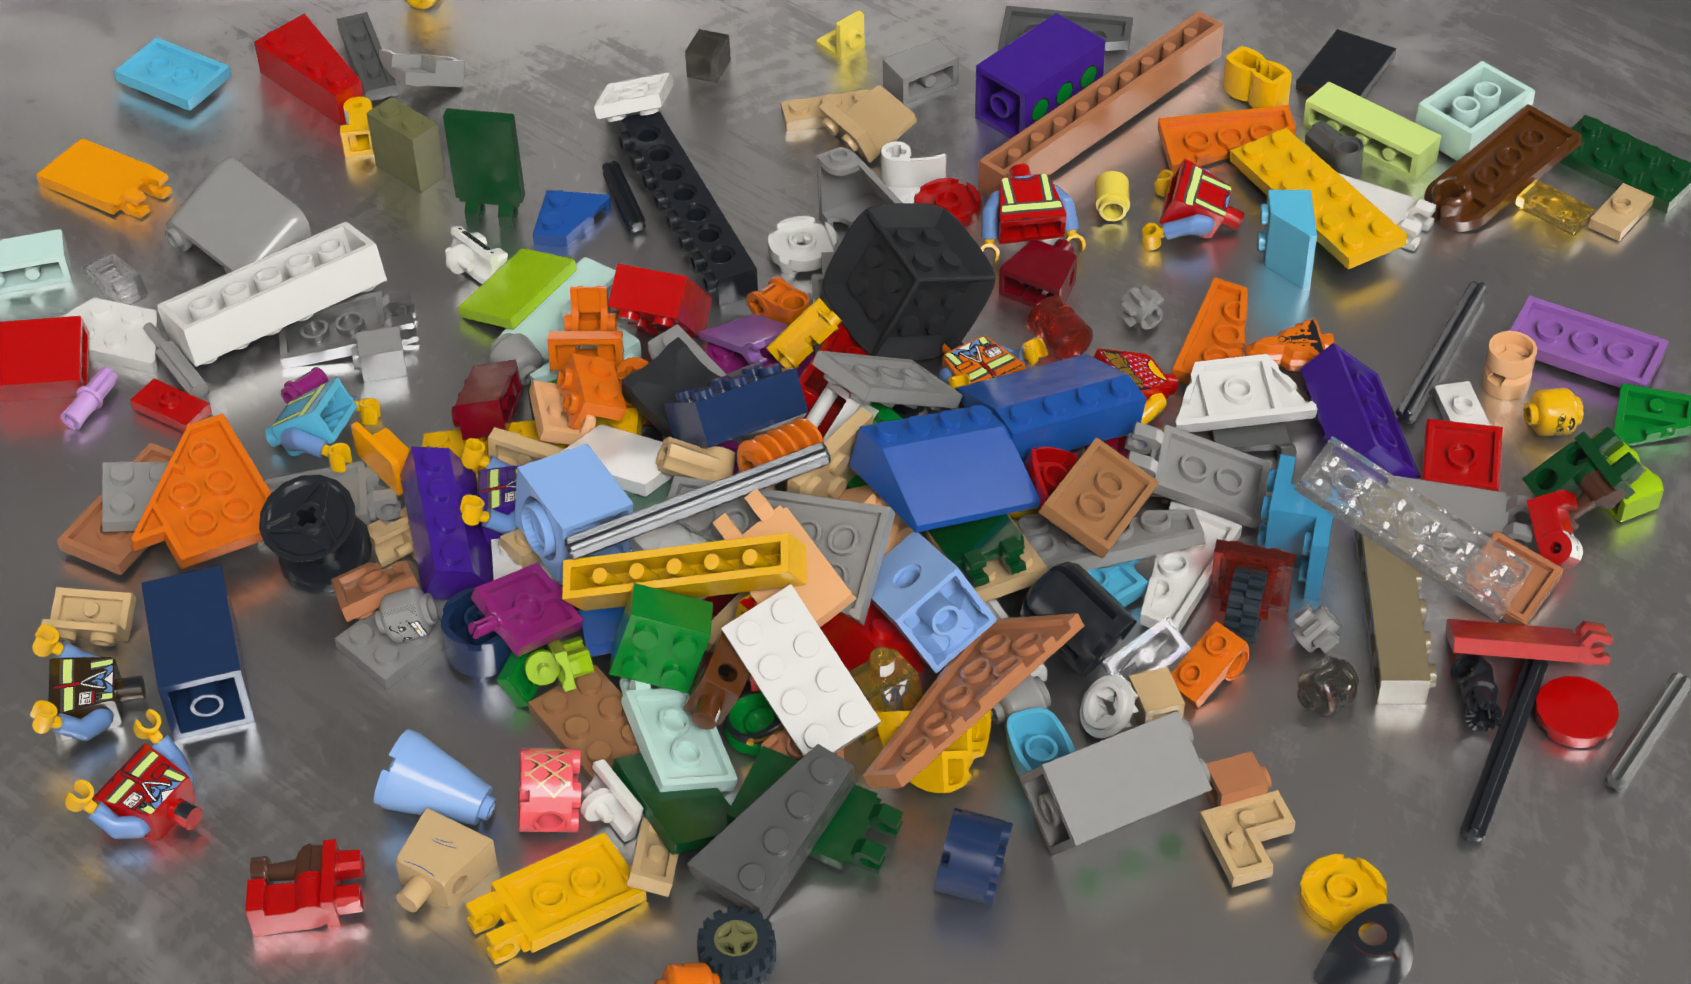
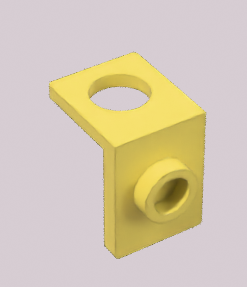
M858 10L838 21L836 29L818 38L816 44L840 61L865 48L864 13ZM836 39V46L831 45L829 42Z

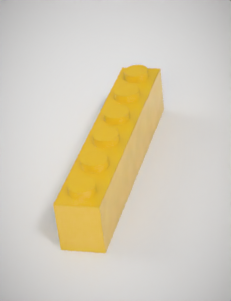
M786 532L586 557L576 560H563L562 599L583 611L626 606L634 583L692 598L785 588L790 584L792 586L807 585L806 545Z

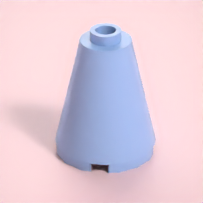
M407 729L399 737L389 754L390 757H393L388 771L382 769L374 793V804L381 806L383 809L422 816L423 812L429 808L458 823L474 826L478 825L481 819L484 821L489 820L497 802V798L492 796L493 787L419 732Z

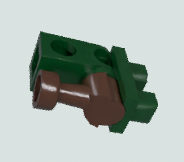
M1609 426L1598 431L1592 437L1588 436L1584 431L1574 438L1576 441L1563 447L1522 478L1535 497L1562 489L1573 494L1578 490L1582 492L1576 498L1578 509L1569 512L1573 532L1579 528L1577 519L1596 507L1611 509L1616 507V504L1623 497L1627 500L1636 493L1630 485L1645 472V469L1630 452H1627L1615 463L1611 462L1609 457L1623 447L1624 443Z

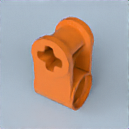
M778 276L771 278L768 285L760 291L750 292L746 298L747 305L753 315L759 314L787 325L795 321L810 306L809 297L805 292L796 289Z

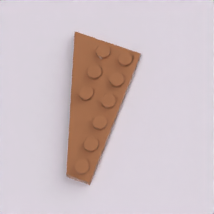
M1079 614L997 619L992 626L946 665L863 774L869 788H903L1080 631L1084 624Z

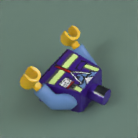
M469 438L466 440L461 462L468 469H476L481 466L483 470L478 471L477 496L465 495L460 505V511L462 512V519L467 525L474 526L480 522L487 544H490L491 539H500V536L518 529L515 524L517 467L522 465H510L493 455L489 458L484 456V443L478 439Z

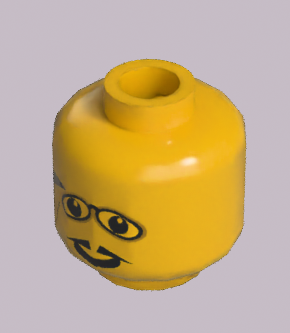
M1568 388L1536 390L1531 396L1530 402L1524 406L1525 423L1528 426L1531 425L1533 431L1539 437L1570 435L1575 431L1577 425L1582 423V401L1580 397L1575 396Z

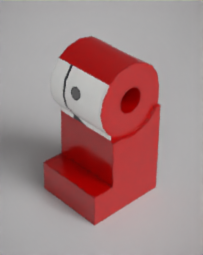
M1562 489L1526 500L1540 555L1564 569L1577 565L1583 555V547L1580 541L1574 537L1569 517L1570 511L1578 509L1575 494Z

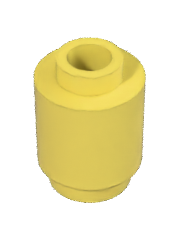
M1107 171L1100 174L1095 180L1096 210L1103 219L1107 221L1121 220L1130 208L1129 181L1121 172Z

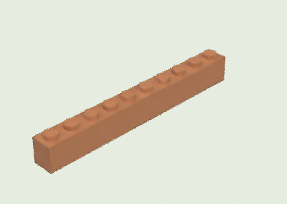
M1200 11L1196 12L979 160L978 191L980 194L989 198L991 193L998 191L1000 180L1010 177L1009 170L1016 164H1027L1031 175L1043 173L1050 175L1220 57L1224 24Z

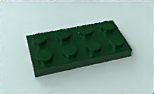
M1584 115L1571 127V129L1582 134L1581 145L1559 163L1616 190L1625 183L1654 196L1651 207L1666 214L1691 191V163L1689 161L1680 159L1661 150L1657 146L1650 145L1588 115Z

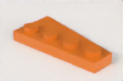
M1289 105L1158 118L1157 127L1169 170L1173 174L1184 158L1201 167L1230 158V150L1276 131L1287 128L1294 135L1296 133V126Z
M1214 277L1173 366L1172 374L1176 375L1179 382L1189 384L1195 362L1243 357L1246 335L1247 287Z

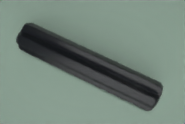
M614 160L610 163L605 162L602 166L603 176L628 231L631 233L643 231L646 228L645 218L620 164Z

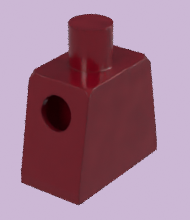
M1064 239L1057 240L1054 245L1039 240L1030 241L1000 267L999 295L1058 317L1076 281L1077 256L1074 254V248L1071 243Z

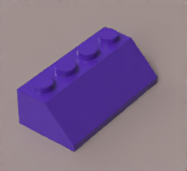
M1332 343L1300 369L1306 383L1303 385V388L1317 406L1316 419L1322 425L1326 434L1323 436L1324 442L1335 457L1334 468L1343 479H1351L1361 487L1366 488L1389 485L1391 475L1413 479L1421 477L1378 373L1335 343Z
M411 446L400 478L421 589L424 593H430L434 600H449L456 593L464 589L478 587L493 581L491 545L487 544L480 522L474 526L467 525L463 521L462 512L460 511V505L465 495L477 496L476 473L472 469L464 467L461 459L449 448Z

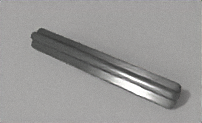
M1674 672L1670 675L1607 770L1604 779L1607 787H1613L1616 791L1626 789L1690 691L1691 678L1689 676H1683L1680 672Z

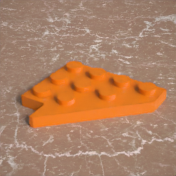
M223 413L187 425L131 537L133 552L165 541L179 567L184 569L263 541L259 530L260 511L271 491Z

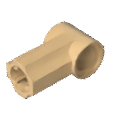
M667 437L663 440L662 446L657 453L655 464L658 467V471L672 476L718 481L733 475L736 453L727 448L717 446L700 448L699 446Z

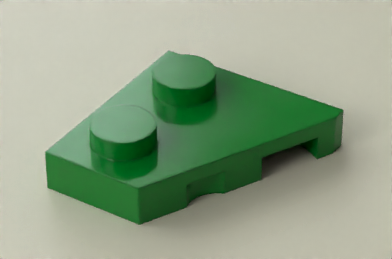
M1622 383L1618 396L1613 431L1629 447L1691 435V395Z

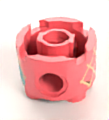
M520 749L518 790L519 832L578 833L579 808L581 807V782H578V774H580V749Z

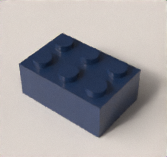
M780 363L767 366L758 364L742 369V375L731 378L730 375L712 379L708 381L709 387L701 389L691 387L676 392L675 400L664 403L673 438L699 446L700 448H709L809 412L796 368H781Z

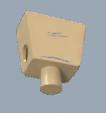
M427 808L396 858L400 883L404 886L396 895L398 903L404 909L413 913L417 912L427 899L445 908L453 907L498 866L493 840Z

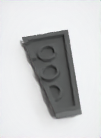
M1006 6L997 51L1055 13L1105 40V51L1129 50L1133 17Z

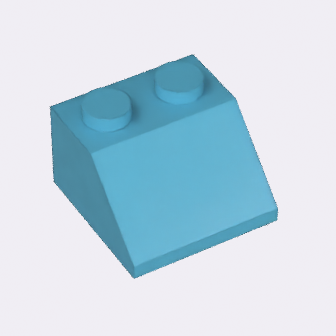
M1268 190L1267 204H1261L1260 225H1264V230L1257 232V251L1263 252L1264 263L1267 268L1302 289H1310L1317 241L1311 190Z

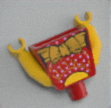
M1097 348L1093 358L1127 373L1147 398L1141 421L1142 424L1147 425L1166 408V401L1169 395H1174L1177 392L1178 379L1176 375L1163 373L1152 357L1147 354Z

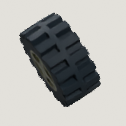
M735 906L727 907L728 912L724 914L719 909L713 913V920L707 917L703 921V928H699L697 934L699 962L706 963L712 973H717L721 984H753L755 980L760 984L766 980V973H772L774 962H776L775 933L768 918L763 920V914L757 910L750 914V907L742 906L741 911H735Z

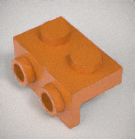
M572 353L566 366L561 367L557 376V387L561 390L564 402L563 410L564 413H567L570 428L579 430L586 415L622 421L627 408L613 361H608L602 357H589Z

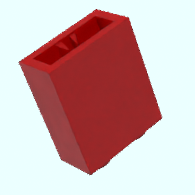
M81 316L0 322L1 403L76 397L78 388L89 383L90 332Z

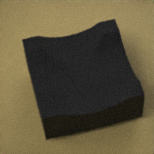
M677 337L649 364L637 371L631 372L622 379V394L666 438H673L664 403L675 400V393L691 387H697V389L709 387L708 381L721 376L709 370L693 354L687 344Z

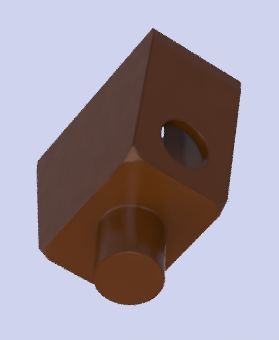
M722 631L700 663L683 706L687 712L693 714V723L705 730L713 729L715 725L722 724L739 699L750 674ZM721 665L731 666L727 678L718 674V668Z

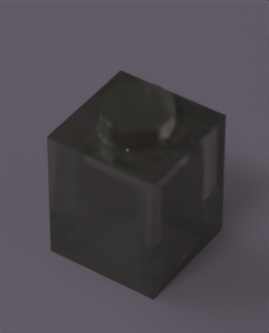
M702 29L698 30L685 50L688 78L713 83L719 81L731 61L729 35Z

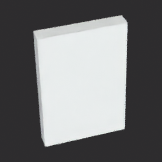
M602 424L564 449H572L588 444L623 490L647 497L673 477L658 471V467L655 464L657 453L663 442Z

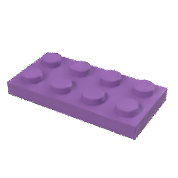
M1530 295L1510 331L1526 334L1535 341L1537 346L1535 360L1619 388L1622 383L1648 388L1666 353L1669 340Z

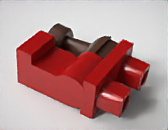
M336 839L323 840V845H311L310 843L303 846L298 852L296 859L272 864L268 856L252 857L250 861L251 880H247L245 913L254 937L316 929L326 924L328 928L341 927L342 915L362 912L364 910V896L361 883L343 885V880L364 878L365 860L362 850H339ZM273 881H294V883L273 884Z

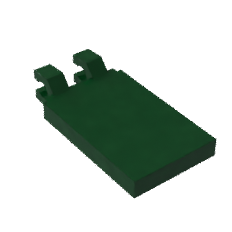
M446 108L443 122L455 196L459 198L460 202H466L464 214L467 225L480 226L482 222L480 215L485 214V204L499 205L498 221L500 228L513 229L515 225L513 218L518 217V207L525 197L514 114Z
M1007 514L922 531L927 540L955 564L960 571H964L967 579L975 588L990 583L989 576L983 570L984 567H987V561L1000 557L1003 565L1012 575L1027 570L1026 563L1019 556L1024 554V537Z
M762 746L727 813V822L732 823L799 760ZM855 784L808 856L839 870H843L846 863H853L858 867L879 874L886 860L884 855L887 847L868 838L863 839L867 829L870 828L873 831L896 839L903 825L901 820L904 812L885 803L880 804L882 799L877 798L878 793Z

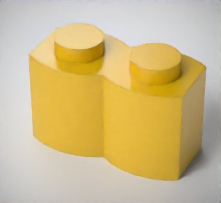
M1240 46L1225 58L1223 89L1236 100L1248 102L1252 108L1288 105L1292 74L1285 66L1266 60L1256 50Z

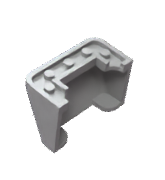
M838 147L817 156L819 220L824 226L825 222L832 227L833 222H841L847 224V229L849 230L852 223L865 209L880 204L903 203L851 150Z
M228 157L216 164L167 221V230L165 231V237L174 249L179 248L184 252L191 249L194 244L224 267L226 274L312 237L308 220L301 209L232 157Z

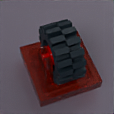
M1217 539L1213 555L1210 597L1221 599L1220 611L1226 614L1223 626L1244 641L1255 643L1261 619L1268 621L1270 609L1288 612L1296 554L1277 548L1267 549L1246 545L1240 541Z

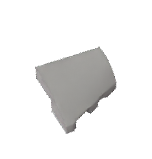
M379 49V59L384 68L395 80L404 85L463 87L465 61L451 56L413 52L409 54H396L389 50Z

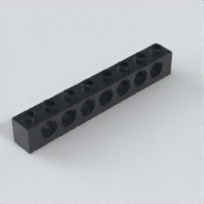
M660 111L644 116L635 114L622 119V132L618 133L620 148L623 153L628 152L633 170L640 172L644 189L647 192H652L656 209L663 211L665 214V221L669 231H675L677 234V241L681 251L689 254L691 267L694 273H700L702 276V283L708 295L712 294L718 305L723 306L746 299L750 292L758 291L757 268Z

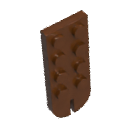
M1527 104L1428 185L1424 200L1436 205V210L1431 216L1434 218V223L1440 219L1441 227L1457 232L1471 231L1483 226L1580 146L1582 134Z

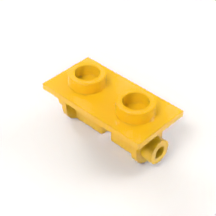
M818 298L766 349L784 368L795 367L798 369V365L814 351L812 347L816 343L820 345L833 331H837L839 329L837 325L842 320Z

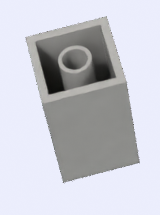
M1178 710L1042 764L1019 777L1051 856L1212 790L1209 783L1211 776L1208 766L1203 759L1198 758L1192 744L1194 740L1192 729L1189 723L1181 718Z

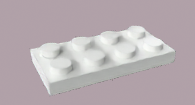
M792 584L721 628L803 757L817 744L836 753L881 724V720Z

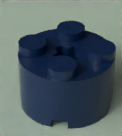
M470 587L456 593L445 603L443 616L440 619L446 656L451 666L460 673L471 676V679L475 682L481 683L487 682L493 676L500 674L512 650L497 632L493 631L478 639L473 638V634H470L469 623L485 617L471 599L476 587Z
M954 808L933 891L992 906L1013 823L965 809Z

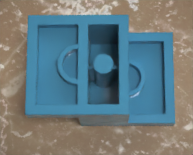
M1280 454L1278 469H1270L1266 491L1273 493L1272 496H1264L1261 519L1268 520V522L1260 524L1257 545L1264 546L1262 562L1299 568L1298 581L1306 583L1304 599L1319 601L1338 492L1292 484L1296 457Z

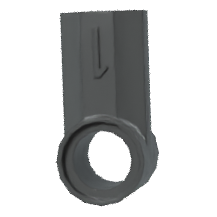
M1323 120L1313 124L1310 131L1305 135V144L1328 161L1337 173L1358 179L1362 174L1364 144L1362 140L1354 136H1343Z

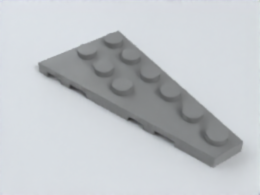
M674 475L667 500L716 481ZM770 489L760 490L761 494L765 496L774 509L781 505L783 509L787 507L857 598L840 613L864 625L895 516L893 509L887 506ZM741 497L677 522L714 542L725 540L712 523L724 513L733 520L742 533H745L761 519L753 511L745 498Z
M1194 509L1148 510L1141 517H1134L1103 559L1041 514H1025L1020 520L1014 521L1046 564L1048 571L1055 565L1067 561L1079 564L1086 571L1101 567L1106 568L1118 563L1136 559H1147L1154 555L1176 550H1186L1190 547L1205 544L1204 531Z

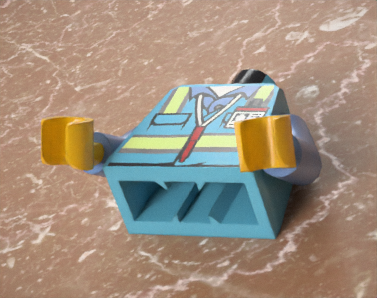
M338 377L290 401L273 425L266 428L265 436L272 447L277 448L283 445L291 456H297L306 452L318 458H322L323 455L329 457L331 470L342 473L346 471L345 462L352 463L351 450L345 443H335L331 446L328 444L335 442L355 411L360 412V422L362 424L376 425L378 418L381 417L380 404L375 398H365L356 401V397L351 396Z

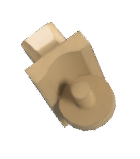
M406 507L402 508L399 513L400 519L390 524L379 519L367 527L376 563L378 562L381 568L409 554L416 561Z

